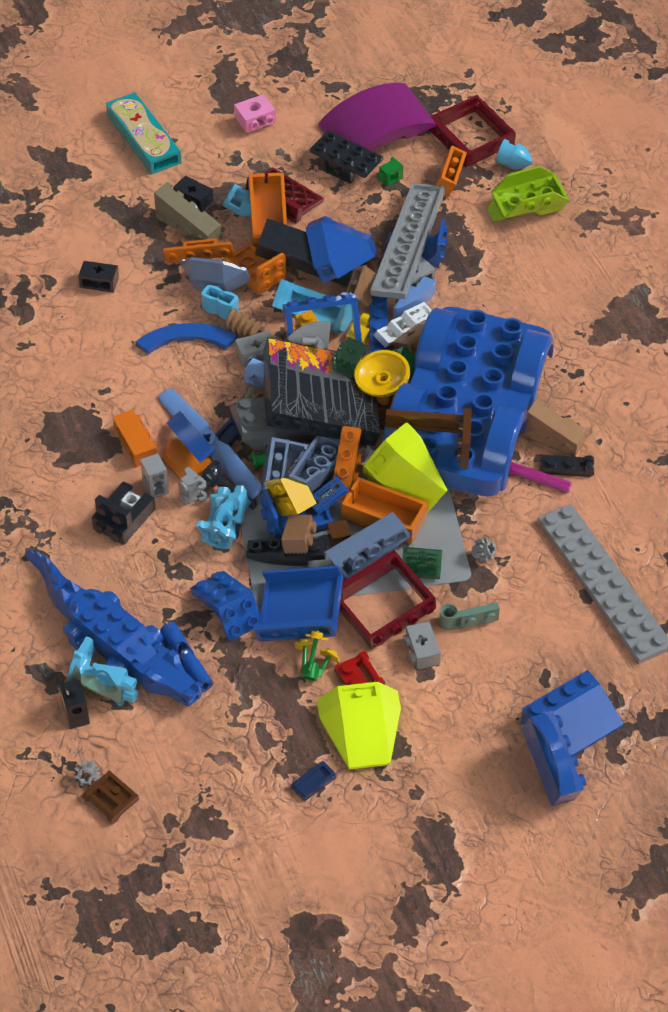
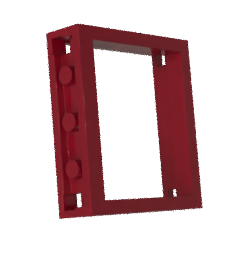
M478 95L430 116L436 123V126L429 129V131L448 150L451 146L467 152L463 163L465 167L497 154L504 139L509 140L510 144L515 145L516 132ZM475 112L500 137L470 151L445 125Z
M395 550L343 581L339 611L371 649L382 645L390 637L398 635L406 626L414 625L420 618L431 614L436 609V597ZM393 569H396L423 602L370 634L345 604L344 600Z

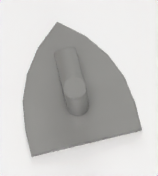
M321 321L303 325L287 338L290 342L328 349L331 322Z

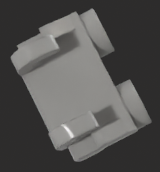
M187 467L184 470L185 476L178 483L182 494L179 495L181 502L185 505L198 501V495L203 496L199 497V502L206 501L207 493L204 491L206 481L191 468Z

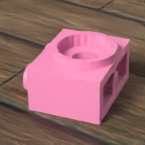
M263 94L234 104V117L247 133L276 123V110Z

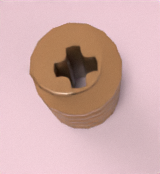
M233 309L226 319L225 326L227 330L238 334L240 337H247L265 331V327L261 326L260 321L255 322L254 318H250L249 315L244 316L243 312L238 313L237 309Z

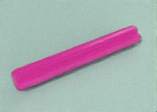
M511 462L509 470L511 474L564 492H569L572 483L570 481Z

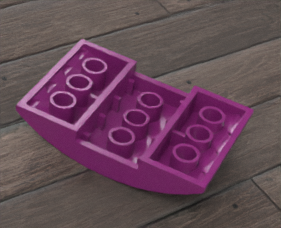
M387 83L365 89L347 98L328 112L318 125L324 134L327 131H331L377 153V148L403 136L409 139L435 127L436 123L406 83Z

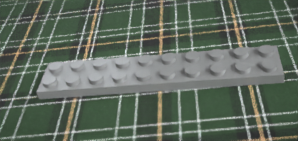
M411 184L371 287V296L406 299L444 197L445 186Z
M569 504L539 516L538 523L637 663H643L668 652V636L573 505Z

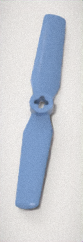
M170 388L160 393L158 399L168 412L174 416L181 411L205 439L209 438L210 441L208 443L214 449L210 454L212 461L218 460L224 470V474L236 486L243 485L247 490L248 498L251 500L255 499L260 494L262 485L231 447L218 440L217 435L211 431L209 424L174 389Z

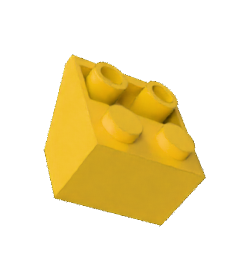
M286 478L265 482L266 489L273 498L275 508L281 516L299 514L316 504L309 487Z

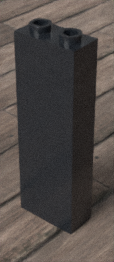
M267 218L255 255L270 260L283 253L286 256V266L319 277L317 270L313 266L307 233ZM354 269L340 278L330 281L348 287Z

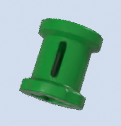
M266 450L258 454L250 453L254 470L264 466Z

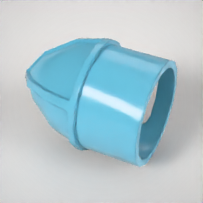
M506 139L503 140L496 157V163L514 170L527 168L533 163L531 154L526 147L520 143L515 146Z
M234 183L222 206L233 211L236 215L250 216L249 190Z

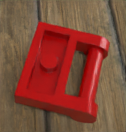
M365 651L360 652L354 658L334 666V671L343 685L368 683L358 668L361 664L373 682H380L385 685L384 679L379 677Z

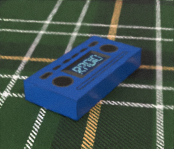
M336 476L313 494L316 504L311 507L320 515L346 495L349 490Z

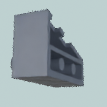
M274 437L270 439L266 449L260 497H263V490H266V481L289 478V475L309 445Z

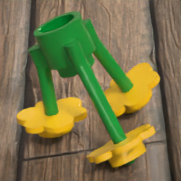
M316 630V632L311 631V634L305 635L314 638L313 642L310 639L304 638L294 644L296 649H303L301 677L310 681H317V677L322 678L323 671L329 660L336 663L340 662L337 653L330 648L320 649V654L326 657L320 668H318L319 664L314 662L318 639L328 640V638L323 637V633H320L319 630ZM311 649L310 659L307 661V651Z

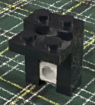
M124 481L108 499L101 495L97 496L95 499L96 512L92 516L93 529L97 533L104 534L114 542H119L123 545L128 542L156 509L155 497L147 493L140 497L130 492L133 486Z

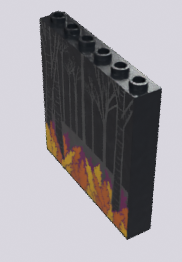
M268 337L263 349L266 426L338 440L341 438L343 426L361 429L359 444L375 447L380 435L377 397L362 392L356 384L354 375L357 364L364 357L328 349H318L313 346Z

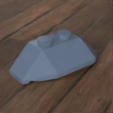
M195 257L181 261L186 276L194 288L199 291H203L207 285L219 287L222 291L232 292L250 282L251 279L247 268H240L235 264L225 261Z

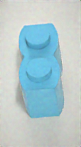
M207 285L201 292L202 308L206 312L218 314L223 319H227L233 309H237L239 313L238 296L234 293L222 291L219 287Z

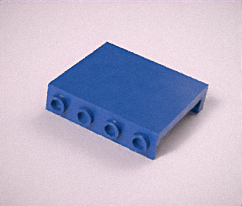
M329 565L326 567L291 568L262 572L266 583L261 619L259 623L254 624L253 630L259 641L312 638L305 635L311 634V631L316 632V630L323 633V637L336 636L343 585V575L339 566Z

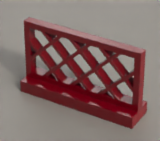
M272 167L271 169H269V170H267L266 172H264V173H265V180H264V182H267V180H268V173H282V172H280V171H278L277 169H275V168ZM284 174V183L290 184L285 185V190H292V192H285L286 216L293 222L298 223L301 221L302 215L323 203L324 198ZM249 177L246 181V190H249ZM295 198H304V200H295Z

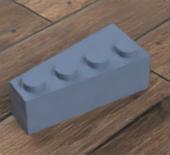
M316 435L288 479L308 486L312 493L334 475L340 441Z
M394 512L325 551V553L335 566H339L343 577L348 579L394 550L411 535Z

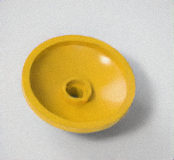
M390 350L375 351L366 355L357 364L354 374L358 388L367 395L374 397L390 396L397 392L401 384L408 382L410 367L407 360L397 352Z

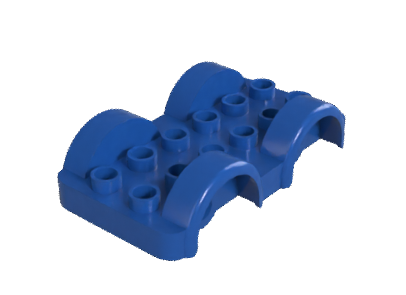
M459 307L434 308L429 313L418 342L412 380L410 383L405 382L400 385L393 398L390 410L463 415L464 408L472 409L467 469H459L460 461L456 460L457 449H460L457 446V436L461 435V433L415 430L421 436L446 487L486 497L497 495L500 491L506 489L519 432L522 431V434L526 432L527 413L537 398L547 355H549V358L553 356L554 340L551 333L545 328L522 323L515 318L505 319L488 315L481 310H467ZM385 426L382 443L398 429Z

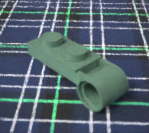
M496 602L458 611L456 606L445 604L440 609L439 625L445 630L465 627L470 628L483 623H492L499 619L500 608Z

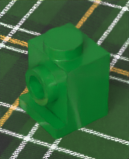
M391 157L389 162L379 167V172L376 176L380 182L388 187L403 179L404 166L394 157Z

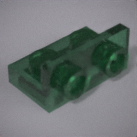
M403 547L402 559L418 578L440 579L442 550Z

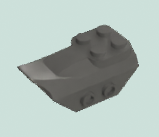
M265 398L241 399L230 407L242 441L256 451H265L272 437L300 443L311 435L266 426Z

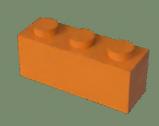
M454 146L450 147L444 157L435 185L445 186L444 196L447 198L457 184L467 152Z
M133 409L112 417L114 430L135 467L141 466L140 459L155 455L158 452L155 441L150 440L148 429H144L141 417L137 416Z

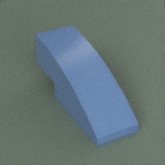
M423 276L416 287L410 286L406 299H399L394 306L393 319L400 317L404 311L423 302L427 303L436 293V280Z

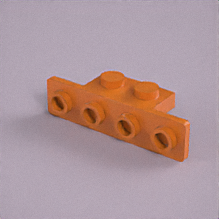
M217 238L183 241V246L163 248V254L166 263L181 262L190 257L203 259L234 256V250L231 242L219 243Z
M343 426L333 479L337 476L349 492H351L353 484L360 477V472H358L359 465L363 463V454H361L358 448L361 429ZM347 494L340 498L338 501L343 502Z

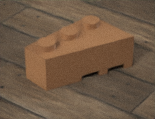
M537 397L527 413L525 436L576 457L585 442L587 430L568 417L564 419L555 413L557 411L555 408L549 409Z

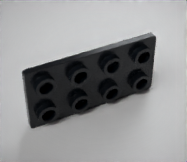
M327 131L309 149L310 153L323 158L324 172L349 184L354 181V174L366 178L383 160V156L331 131Z

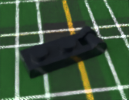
M542 455L541 472L582 477L594 475V457L591 455L585 457Z

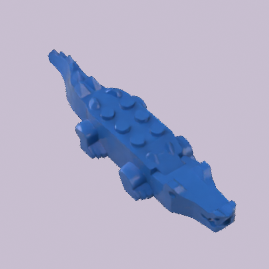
M28 550L25 553L27 560L42 574L52 602L69 619L63 626V631L67 635L70 645L78 650L85 637H90L93 640V646L96 648V651L107 659L105 665L126 668L128 676L136 678L137 682L149 692L169 696L186 707L191 706L202 696L201 683L195 681L185 672L179 654L174 649H167L168 645L162 633L153 625L145 627L123 609L120 599L116 594L111 591L85 590L65 578L57 566L46 556L32 550Z

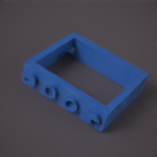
M344 292L341 293V296L325 295L321 299L310 297L306 298L305 301L298 302V300H292L287 302V304H282L287 341H289L287 337L293 333L291 313L351 304L356 351L343 353L363 356L357 297L355 294Z

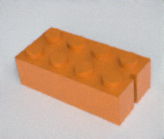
M265 173L249 174L253 246L258 245L267 218L287 225L284 173H268L267 184H264Z
M358 477L351 488V492L347 494L342 503L341 518L368 527L394 512L411 535L404 542L412 545L427 518L428 503Z

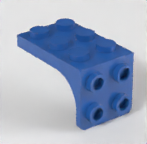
M445 220L441 221L440 231L428 237L421 256L434 268H439L440 261L444 262L445 251L443 249H446L447 239L444 237H447L448 226H445ZM389 232L386 249L393 232Z
M267 489L263 490V497H260L263 507L261 509L262 518L267 520L269 535H273V538H282L288 516H281L277 512L275 503L272 502ZM312 507L296 514L312 515L313 521L316 522V531L327 528V523L334 522L328 508L320 515Z
M225 571L216 572L212 577L199 581L190 588L193 596L214 611L221 622L226 638L230 641L253 630L254 624L260 622L261 616L252 590Z

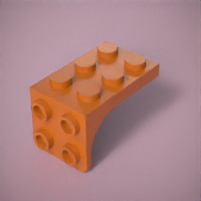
M249 243L235 251L234 256L225 257L223 261L235 264L240 268H247L251 279L246 284L259 295L280 283L281 279H286V256L280 253L270 260L256 256L257 248Z

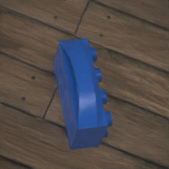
M553 710L530 717L522 728L552 807L575 800L583 791V787L586 786L584 775H578L576 767L579 765L578 759L575 754L570 755L568 747L571 746L570 739L567 734L563 735L560 728L563 727L560 715L555 716Z

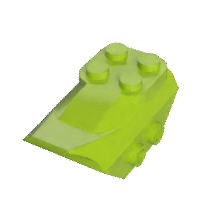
M536 166L507 174L491 191L492 200L487 211L492 221L496 222L534 212L538 215H545L560 211L565 208L570 200L556 174L541 166Z

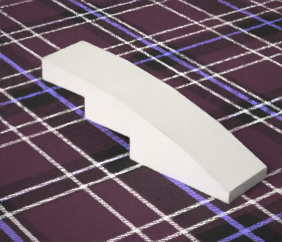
M425 302L404 311L400 317L391 320L387 326L377 330L374 336L386 348L416 324H424L431 309Z

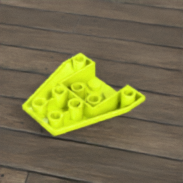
M408 422L386 438L363 465V475L369 481L427 502L428 512L448 491L421 436Z
M380 682L335 687L317 699L319 719L349 770L391 764L401 711L397 690Z

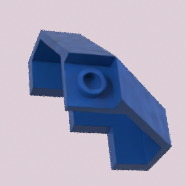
M327 216L309 222L306 227L313 266L317 270L322 283L340 278L355 267L374 258L377 253L371 235L355 230L346 224L336 222Z

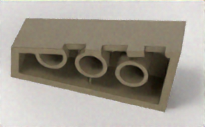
M166 182L154 192L156 218L159 221L168 224L173 229L180 231L193 240L220 239L222 237L221 224L205 211L200 212L193 201L189 203L183 198L184 194L179 190L177 192L174 191L169 182Z

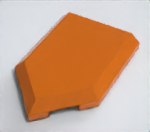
M168 439L163 460L180 479L185 476L184 470L187 467L201 476L206 467L213 462L207 457L200 463L181 440Z

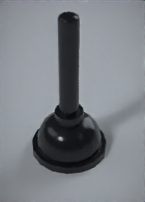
M218 460L211 462L201 474V477L206 481V487H228L230 493H234L235 487L226 481L227 479L224 477V470L220 466V462ZM248 498L251 501L249 508L254 510L257 507V503Z

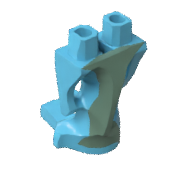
M86 636L80 648L74 652L68 672V680H80V684L83 687L111 698L118 706H123L125 701L134 703L139 694L138 690L135 689L137 684L136 678L128 676L127 669L123 667L93 663V667L90 666V661L96 648L93 646V640Z

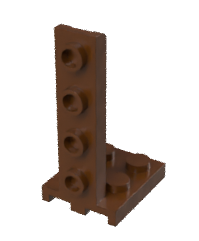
M464 408L463 415L386 409L385 426L387 428L399 429L408 422L414 430L461 433V435L457 436V446L460 449H457L456 460L460 461L459 469H467L472 409Z

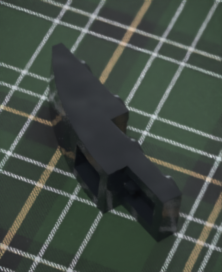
M282 538L248 540L246 557L268 564L308 566L309 561L326 559L327 543L325 539L313 540V544L309 545L307 553L295 552L290 554L288 552L286 554L283 549Z

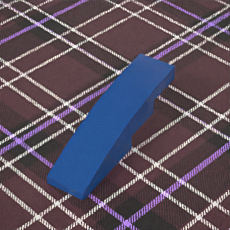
M181 411L176 413L167 422L171 430L200 463L214 451L213 447Z

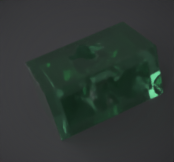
M348 336L345 343L341 342L337 351H335L331 359L334 362L331 370L351 379L355 373L356 366L364 357L368 346Z

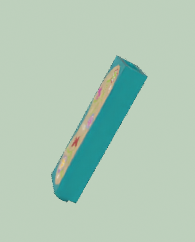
M136 92L106 102L107 116L151 175L181 164L180 149Z

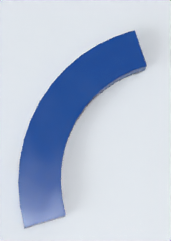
M182 323L151 331L135 341V344L138 348L150 354L174 340L194 341V339H201L226 350L235 342L237 335L213 325Z

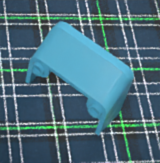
M281 279L272 306L281 309L283 314L282 304H287V302L292 300L301 302L310 297L321 299L325 295ZM351 304L312 310L319 322H331L330 331L338 334L341 331L345 332L353 319ZM309 310L300 311V312H293V313H291V315H292V314L298 315V314L307 312V311H309Z

